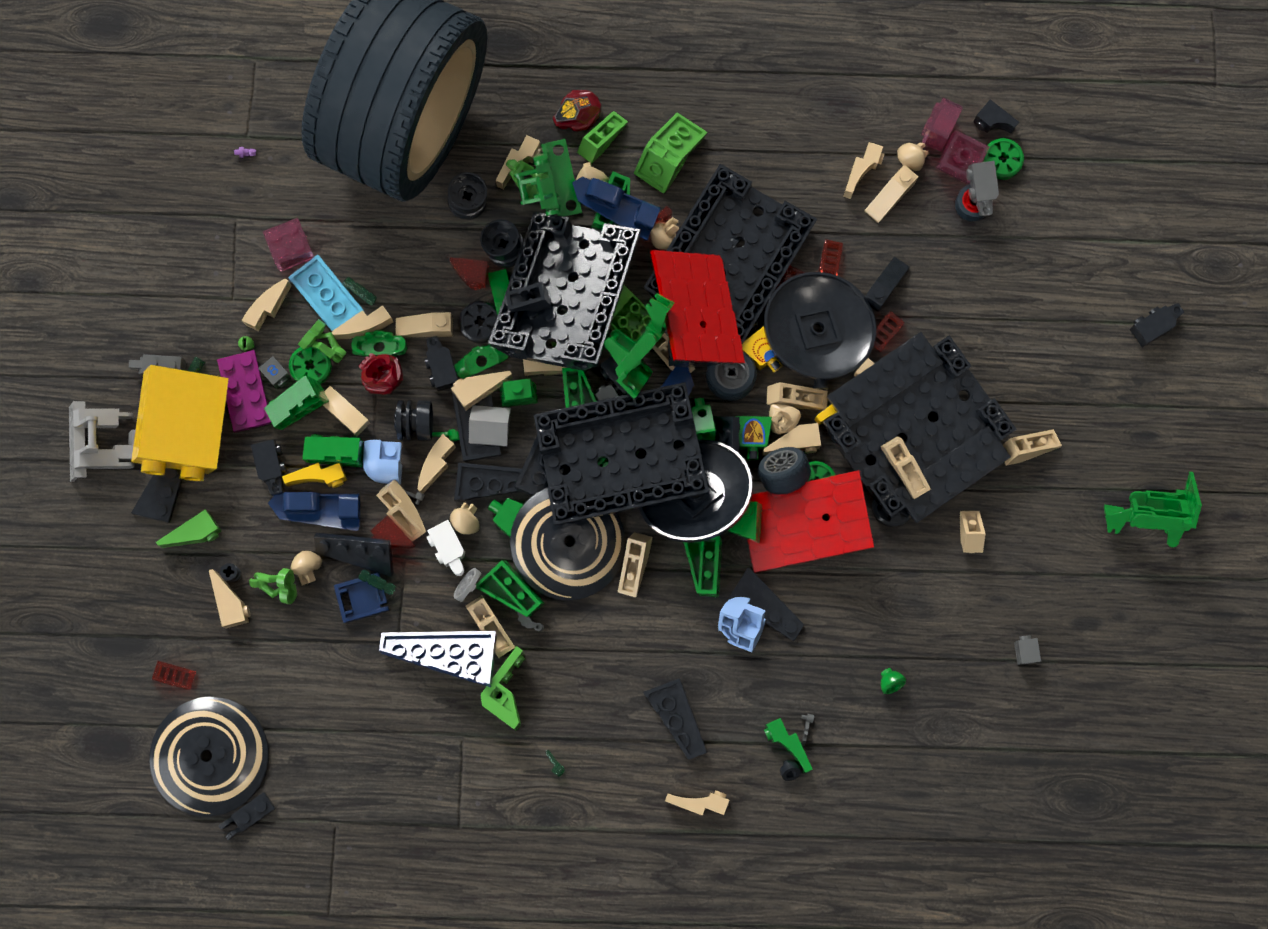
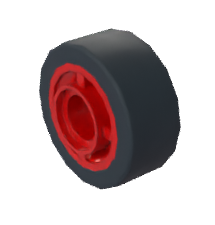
M967 185L960 190L955 200V208L963 219L976 222L982 220L985 216H980L977 205L975 206L970 203V200H972L969 197L971 185Z

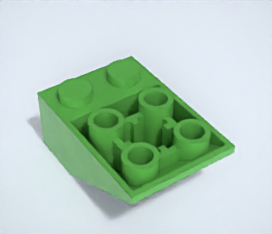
M624 285L610 329H619L636 342L646 331L645 328L652 319L645 305Z

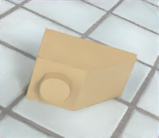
M960 511V537L963 552L983 553L985 530L980 511Z

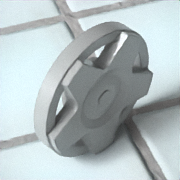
M473 568L462 578L454 593L456 600L462 602L469 592H473L476 588V582L481 576L479 570Z

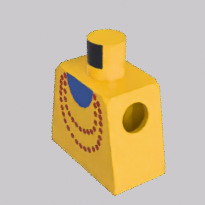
M764 326L743 342V352L751 357L756 368L759 370L768 365L773 372H776L782 367V364L768 345Z

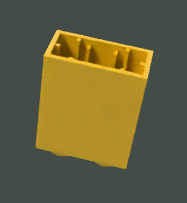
M150 365L143 374L131 462L142 464L141 472L145 474L165 475L166 468L181 470V479L204 481L205 474H210L217 469L229 378Z

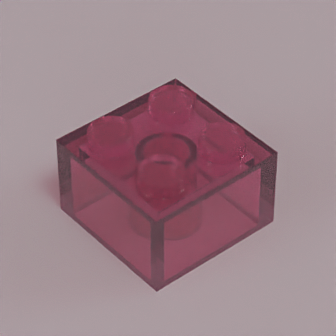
M942 98L940 103L936 102L921 133L924 136L921 143L941 152L963 106L945 98Z
M956 130L950 136L936 169L970 184V180L968 181L966 177V170L971 164L983 162L989 146Z
M298 218L262 231L279 271L314 258Z

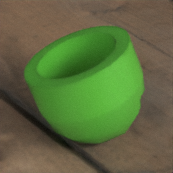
M243 336L239 339L238 346L243 352H248L254 348V341L248 336Z

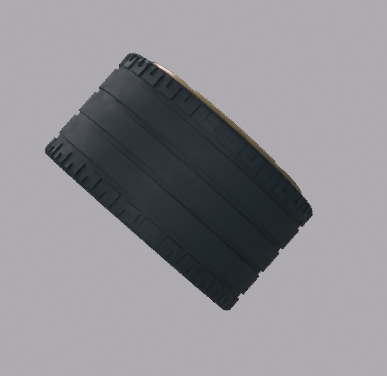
M351 0L323 49L308 90L302 119V144L308 158L401 202L409 201L418 196L431 182L447 158L472 105L487 51L488 34L484 20L443 0Z

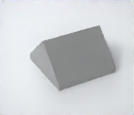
M472 405L469 418V443L507 446L511 408Z

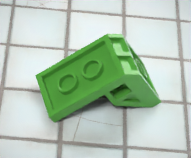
M676 113L650 139L641 155L634 174L664 194L682 169L688 155L706 137L708 132L679 113Z
M517 646L492 678L491 687L486 686L481 693L482 706L516 731L521 723L515 697L502 684H507L513 676V669L515 667L519 668L525 660L523 657L525 653ZM502 693V697L497 699V695Z

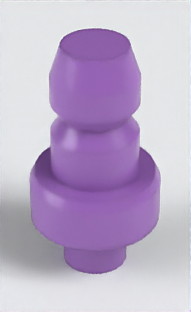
M239 147V150H234V154L239 155V158H244V156L249 155L255 156L256 150Z

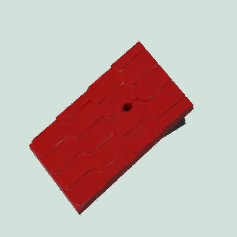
M664 250L650 251L659 294L674 302L665 318L668 332L669 366L704 368L722 363H745L735 313L732 309L728 281L726 282L723 260L720 255Z
M859 470L808 481L800 489L788 494H773L768 491L752 494L750 502H758L762 505L760 543L747 539L754 573L874 548Z

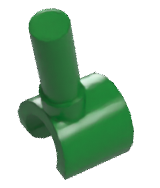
M455 429L448 430V432L432 433L433 437H441L442 434L446 437L449 436L451 442L460 440L459 433Z

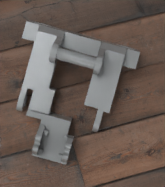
M84 401L72 402L69 406L70 482H74L77 478H86V469L134 468V463L119 461H131L136 430H131L128 433L129 445H115L112 449H98V445H96V428H117L119 425L118 419H132L133 413L119 412V409H85ZM85 428H88V445L85 446Z

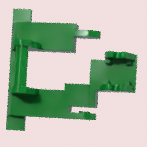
M566 139L541 144L543 153L533 157L536 168L514 174L520 190L521 205L540 201L541 209H546V216L557 214V216L565 217L582 213L580 202L577 200L572 184L575 179ZM555 145L563 147L562 155L557 156L553 153ZM545 172H548L549 177L545 179H540L537 176L524 179V176L535 173L540 174ZM527 183L536 185L538 194H534V197L530 199L526 187ZM569 200L576 202V208L573 211L566 209V202Z
M658 293L655 294L657 300L650 299L652 306L650 304L645 306L652 320L645 328L646 331L636 342L619 329H614L611 332V337L604 341L605 348L618 364L615 369L618 376L616 381L633 399L637 397L653 373L641 359L650 352L666 331L665 318L667 312L674 305L673 301Z
M1189 471L1184 490L1176 489V493L1148 490L1145 492L1134 491L1129 496L1131 503L1129 509L1124 510L1123 507L1104 504V513L1108 533L1115 529V534H1118L1125 523L1130 522L1131 527L1164 530L1168 536V546L1176 547L1184 531L1196 528L1202 507L1194 473Z

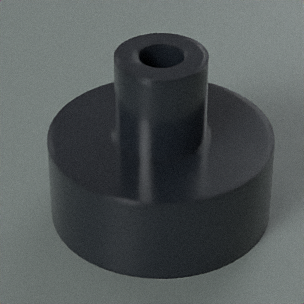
M785 760L780 768V773L783 780L792 781L800 776L801 770L796 762Z

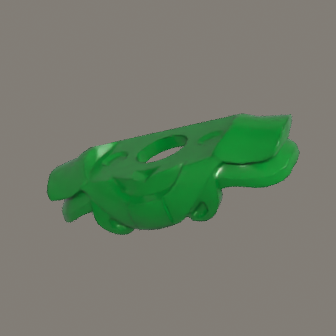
M383 330L366 332L365 336H356L352 339L351 344L352 354L369 356L370 353H373L375 356L380 354L397 356L405 354L407 351V343L402 336H393L392 332H385ZM375 344H384V350L381 352L375 351Z
M490 345L475 346L463 359L455 364V371L460 379H465L505 361L508 355ZM478 356L486 357L487 364L480 367L476 364Z

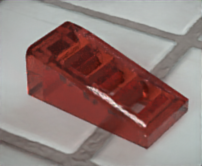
M825 239L818 272L838 275L843 243ZM827 248L835 249V250H838V251H837V252H835V251H830V250H827Z
M890 311L876 327V337L883 344L880 345L875 341L873 346L881 352L905 322ZM889 318L898 325L896 328L887 321ZM884 324L893 330L891 334L882 327ZM881 330L884 334L888 336V338H883L877 332Z
M157 661L152 680L190 690L196 671ZM162 667H166L163 678H160L159 675ZM173 669L171 680H167L169 670ZM177 671H180L181 675L178 683L174 682ZM185 673H188L189 676L186 685L182 684Z

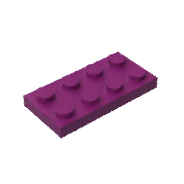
M252 350L217 359L221 377L229 378L226 401L233 431L237 433L272 424L264 409L268 403L261 373L258 369L259 364L256 352Z

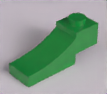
M781 718L765 725L764 733L768 741L772 740L773 743L778 742L784 746L797 760L803 773L813 770L797 734L794 733L789 736Z

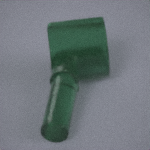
M547 750L545 754L555 765L551 771L560 777L565 769L551 752Z

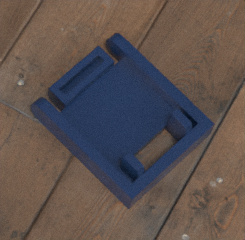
M380 573L334 585L343 623L389 611L388 606L382 608L380 606L387 604L382 581L374 582L373 580L380 578ZM349 593L353 610L345 611L342 594Z

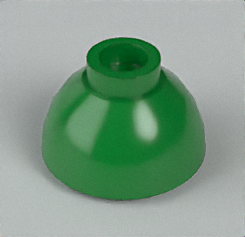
M891 668L885 669L881 673V690L884 694L894 693L906 684L907 679L900 672L892 671Z

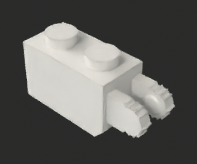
M449 520L427 530L429 533L427 539L431 547H436L438 553L435 555L439 563H444L446 567L450 566L455 575L462 576L465 570L460 560L464 558L465 551Z

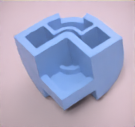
M381 440L364 441L363 469L367 476L378 483L389 484L395 479L401 484L402 464L400 462L402 443L383 442Z
M732 598L724 604L720 611L718 629L729 639L728 643L753 652L765 625V610L750 605V598Z

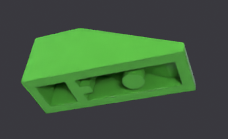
M613 111L583 137L577 153L592 164L618 136L628 121Z
M204 510L156 543L158 546L166 548L206 541L211 542L219 536L218 533L221 532V529L210 512Z

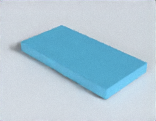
M316 255L288 277L331 331L363 310L319 255Z

